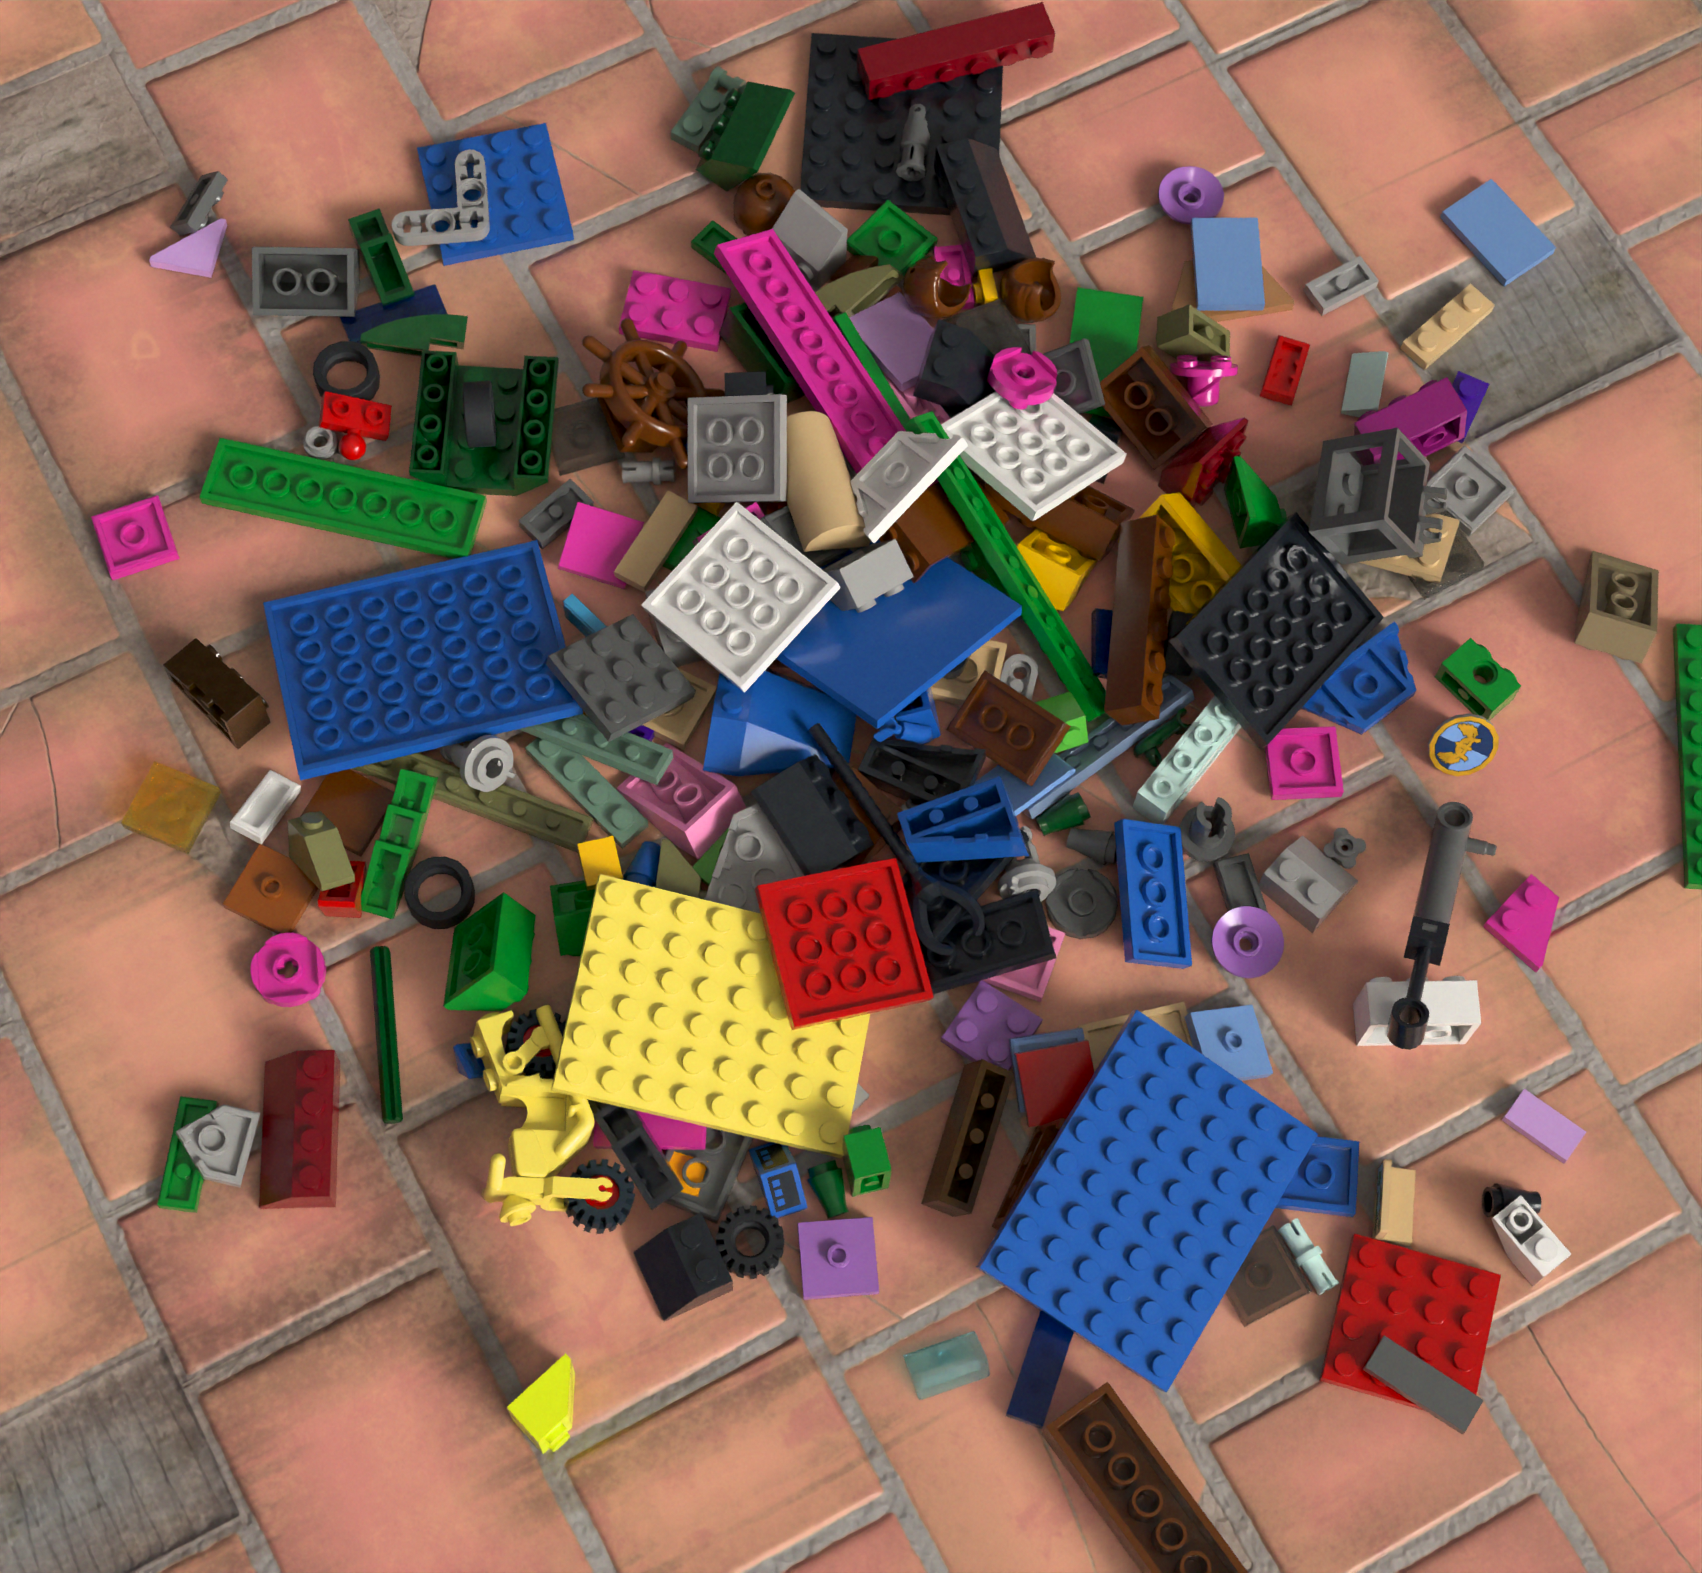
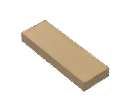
M668 490L615 569V577L645 593L697 514L698 506L688 503V500Z

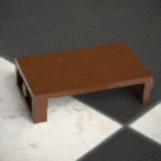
M967 466L1003 526H1005L1010 518ZM939 482L928 487L879 538L880 542L896 539L914 576L911 578L913 583L919 581L932 565L975 541L974 537L967 531L965 523L956 508L949 502L947 494Z

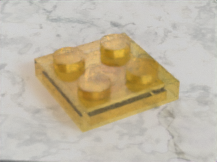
M154 761L121 824L125 829L189 854L221 791L217 786Z

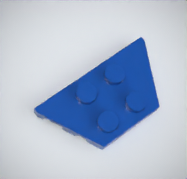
M1395 622L1391 623L1353 651L1305 703L1302 709L1362 735L1413 697L1416 692V686L1412 674L1408 671L1409 662L1405 650L1402 651L1398 637V625Z

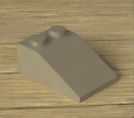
M1592 551L1576 619L1575 644L1582 645L1590 650L1612 654L1623 660L1642 663L1657 634L1659 570Z

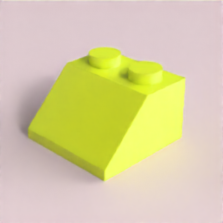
M566 1353L507 1406L513 1422L542 1454L549 1449L555 1452L570 1438L568 1431L572 1428L575 1371L571 1358Z

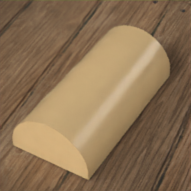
M814 411L800 412L788 416L787 504L804 552L869 546L871 541L863 530L866 527L863 517L858 512L857 497L854 495L850 483L852 479L829 417Z

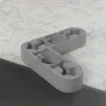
M465 150L459 153L455 159L457 208L405 211L393 218L392 231L394 239L403 246L471 242L482 240L488 235L490 231L487 176L485 160L480 152ZM468 163H474V178H468ZM474 189L481 192L482 195L475 201H468L463 197L468 190ZM443 220L448 222L450 227L444 232H436L432 229V225L437 221ZM456 220H460V230L456 228ZM471 220H478V227L471 228ZM421 223H425L427 232H422ZM404 225H411L409 233H404Z

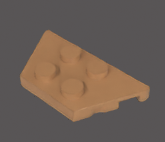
M1193 260L1184 262L1171 311L1189 304L1196 308ZM1262 266L1265 299L1263 310L1200 312L1215 322L1290 311L1293 309L1294 301Z

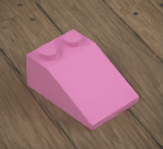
M666 742L663 746L673 750L674 758L658 785L630 775L616 789L671 842L696 859H700L730 826L733 814L746 809V806L734 783L717 773L703 771V764Z

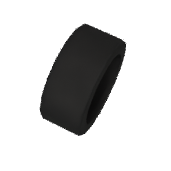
M340 341L331 344L318 354L314 362L313 377L321 398L324 392L327 391L370 401L379 389L380 373L373 353L364 345L354 341ZM353 361L365 366L367 371L366 378L356 387L337 389L328 384L327 374L336 364Z
M491 381L464 382L463 407L468 447L496 446L495 411Z
M446 856L430 857L420 861L410 870L404 884V896L411 915L421 925L432 929H448L460 924L470 914L475 903V889L468 870L459 861ZM436 874L453 876L461 887V897L458 903L443 912L427 910L418 898L421 884L427 878Z

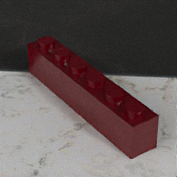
M1043 2L860 48L857 51V71L868 100L878 97L886 98L897 92L909 89L917 90L928 84L940 81L948 82L955 77L971 73L979 74L986 69L1002 65L1010 66L1018 61L1029 58L1044 57L1049 53H1053L1055 31Z

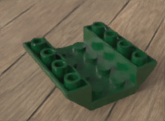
M422 350L409 467L410 476L426 483L476 494L518 496L548 483L559 357L524 356L523 369L459 366L456 352ZM491 381L495 411L496 446L468 447L463 407L464 382Z

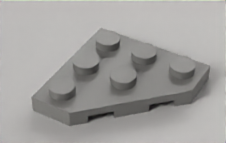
M758 803L733 814L729 831L704 900L761 913L755 893L757 885L804 876L802 870Z

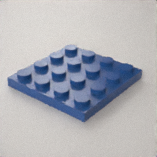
M546 123L417 148L431 209L458 207L455 159L459 153L465 150H476L483 155L485 160L490 231L485 238L479 241L439 244L444 266L574 240ZM474 163L467 164L468 178H474ZM472 189L465 192L463 197L468 201H475L482 194L480 191ZM443 220L434 223L436 232H444L450 227V224ZM456 220V228L460 230V220ZM471 220V228L478 227V220Z

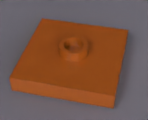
M259 844L225 899L223 906L225 909L276 934L292 933L318 887L291 858L263 844Z

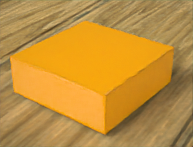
M674 1151L669 1164L684 1188L680 1192L698 1197L700 1188L688 1186L682 1176L684 1164L695 1157ZM693 1163L687 1168L686 1176L693 1183L703 1182L707 1167L701 1163Z

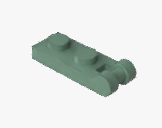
M718 66L715 67L707 83L671 130V140L699 153L703 144L713 135L711 130L713 122L721 113L723 114L726 108L723 104L725 97L731 89L740 88L746 81L737 76L732 78L727 75L726 70ZM720 87L728 90L725 95L718 92Z

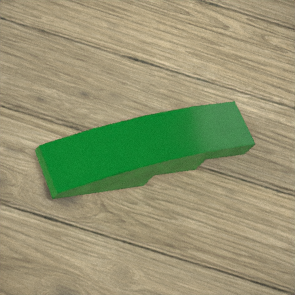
M407 768L400 769L392 803L388 804L380 838L374 844L361 895L362 911L394 919L404 892L405 881L412 868L438 777Z

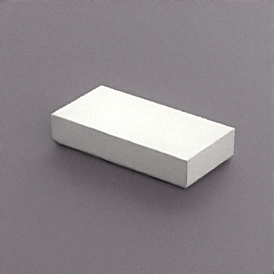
M269 770L230 821L231 829L262 844L301 793V785Z

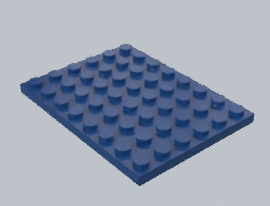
M537 540L263 602L300 780L462 743L485 735L500 734L583 714L582 708L546 665L548 655L565 648L566 645Z
M1132 1010L976 1268L1159 1390L1167 1392L1318 1133L1140 1011Z

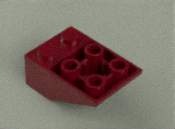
M1244 417L1207 427L1162 470L1158 487L1166 494L1181 493L1192 507L1197 503L1202 506L1214 492L1213 488L1219 482L1222 484L1226 483L1233 457L1241 456L1239 449L1247 438L1244 433L1248 420Z

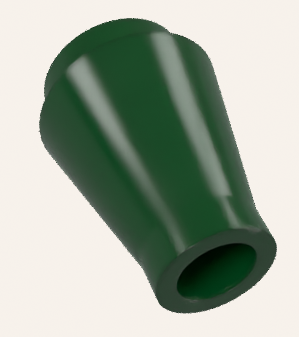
M1079 792L1073 795L1066 794L1042 814L1036 816L1035 820L1043 836H1046L1050 833L1082 826L1084 821L1091 818L1084 800Z
M829 1161L807 1169L810 1177L807 1179V1182L825 1210L827 1219L849 1212L846 1204L842 1168H838L836 1161Z

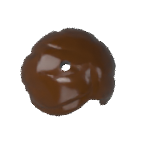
M928 256L917 260L914 265L908 268L904 276L903 290L907 303L916 313L927 318H946L956 314L965 306L969 298L971 284L956 286L944 280L940 275L948 265V262H936L934 256Z
M1038 257L1028 258L1012 265L1003 274L1000 294L1005 309L1012 317L1024 323L1044 321L1056 313L1061 303V291L1053 273L1055 261Z

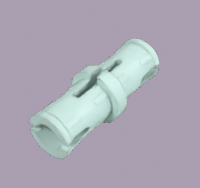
M1298 1218L1292 1220L1291 1224L1287 1223L1278 1230V1233L1281 1234L1296 1258L1293 1261L1296 1267H1302L1317 1291L1318 1296L1325 1293V1290L1329 1291L1339 1284L1321 1257L1323 1251L1319 1246H1314Z

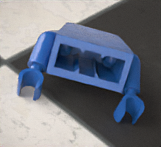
M928 688L896 714L897 722L892 717L878 728L880 731L875 733L873 737L878 742H882L895 734L897 739L921 745L938 738L941 735L931 688Z

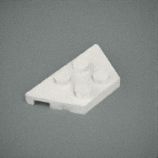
M898 431L850 481L853 493L857 497L858 512L863 517L866 527L863 529L864 533L871 542L875 543L968 446L960 435H953L952 439H941L936 433L914 434L913 432Z

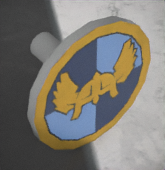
M1470 713L1455 715L1443 721L1433 731L1428 742V754L1434 766L1445 774L1454 776L1471 775L1483 769L1493 760L1498 750L1499 736L1493 724L1483 716Z

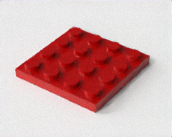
M896 858L761 884L755 888L791 1030L926 1002L934 998Z
M1354 1234L1351 1238L1319 1381L1425 1411L1363 1370L1381 1338L1386 1336L1477 1395L1501 1275Z

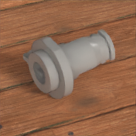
M481 736L464 742L463 746L457 743L440 747L442 757L460 768V775L464 783L483 792L495 790L507 778L511 777L514 779L516 775L512 771V749L506 741L497 736Z
M1023 826L1021 830L1027 833L1029 841L1025 844L1029 856H1024L1025 859L1018 861L1014 857L1005 867L1006 873L998 882L1000 896L1002 899H1006L1037 889L1040 899L1043 901L1055 888L1056 877L1053 869L1040 864L1036 847L1031 842L1033 837L1031 829Z

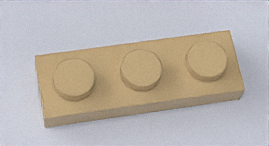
M1469 284L1404 340L1400 349L1425 370L1489 315L1495 305L1472 284Z

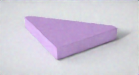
M220 218L150 256L149 262L151 267L211 278L226 232V219Z

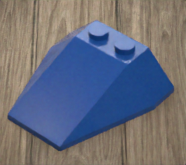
M767 668L745 693L720 673L703 771L738 777L781 773L795 763L814 754L828 768H833L827 756L822 752L821 747L817 745L808 732L817 723L821 724L844 757V760L849 764L856 714L826 693L770 668Z

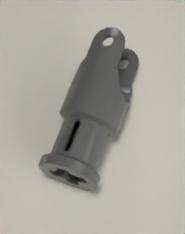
M914 104L910 107L909 117L901 134L899 149L902 152L901 162L897 164L896 173L907 181H919L926 174L924 157L929 151L930 134L927 128V120L925 119L926 109L922 104Z

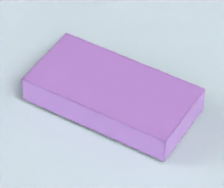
M1526 1089L1522 1090L1502 1119L1503 1122L1563 1164L1568 1160L1586 1131Z

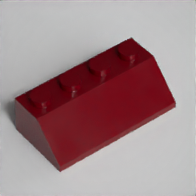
M298 1050L265 1062L260 1209L336 1207L340 1060L335 1050Z

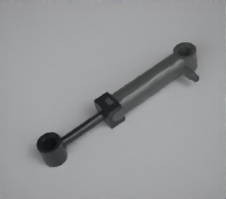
M1459 802L1444 803L1439 807L1435 819L1404 953V958L1414 960L1407 995L1405 998H1401L1394 1003L1387 1027L1389 1041L1401 1049L1418 1047L1425 1036L1429 1020V1010L1421 1001L1429 964L1438 966L1441 964L1465 852L1493 856L1497 848L1496 845L1490 844L1487 841L1469 837L1473 814L1466 805Z

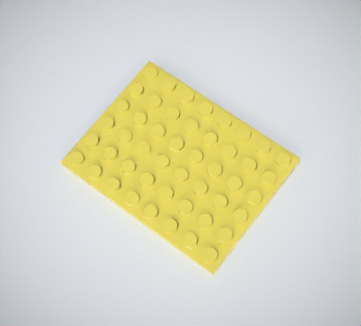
M600 874L596 883L551 1091L842 1158L844 1156L842 1150L843 1137L848 1135L870 1014L791 1030L761 913Z

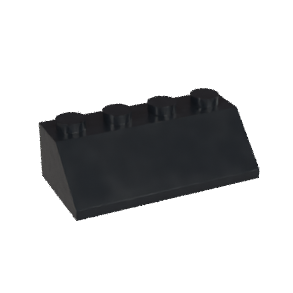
M969 138L936 145L934 170L973 278L978 277V270L992 268V272L995 273L1007 270L1012 265L1028 258H1035V252L997 149Z

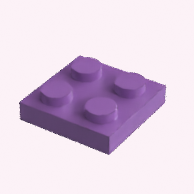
M981 980L941 1037V1042L971 1062L983 1059L1010 1071L1012 1060L1009 1038L1034 1035L1043 1019Z

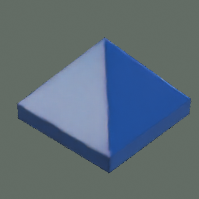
M471 1043L456 1044L453 1049L459 1074L468 1079L483 1077V1070L486 1069L481 1057H475Z

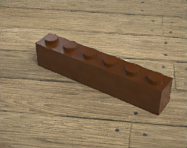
M1158 515L1120 523L1104 712L1122 726L1159 719L1160 705L1163 702L1162 677L1166 668L1164 651L1165 641L1168 638L1167 613L1171 604L1169 588L1170 578L1173 575L1172 550L1176 538L1174 530Z

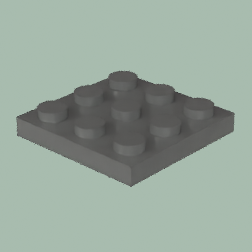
M634 614L548 655L546 665L608 742L693 699L696 692L694 687Z

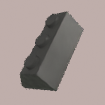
M252 247L253 315L355 317L360 286V249Z

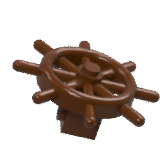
M629 318L623 319L620 324L627 342L619 345L613 352L593 336H585L582 340L584 348L604 363L600 370V384L587 383L583 386L582 392L586 397L598 398L619 452L652 453L658 446L669 447L678 467L681 469L688 468V453L684 446L688 443V398L723 397L725 392L722 389L704 387L698 374L683 359L687 351V344L684 341H677L671 350L659 343L641 340L634 322ZM628 362H635L639 371L629 365ZM652 367L659 370V372H654ZM678 401H685L687 408ZM672 415L675 416L677 419H679V420H680L681 422H683L684 424H683V425H676L675 422H674V419H673Z

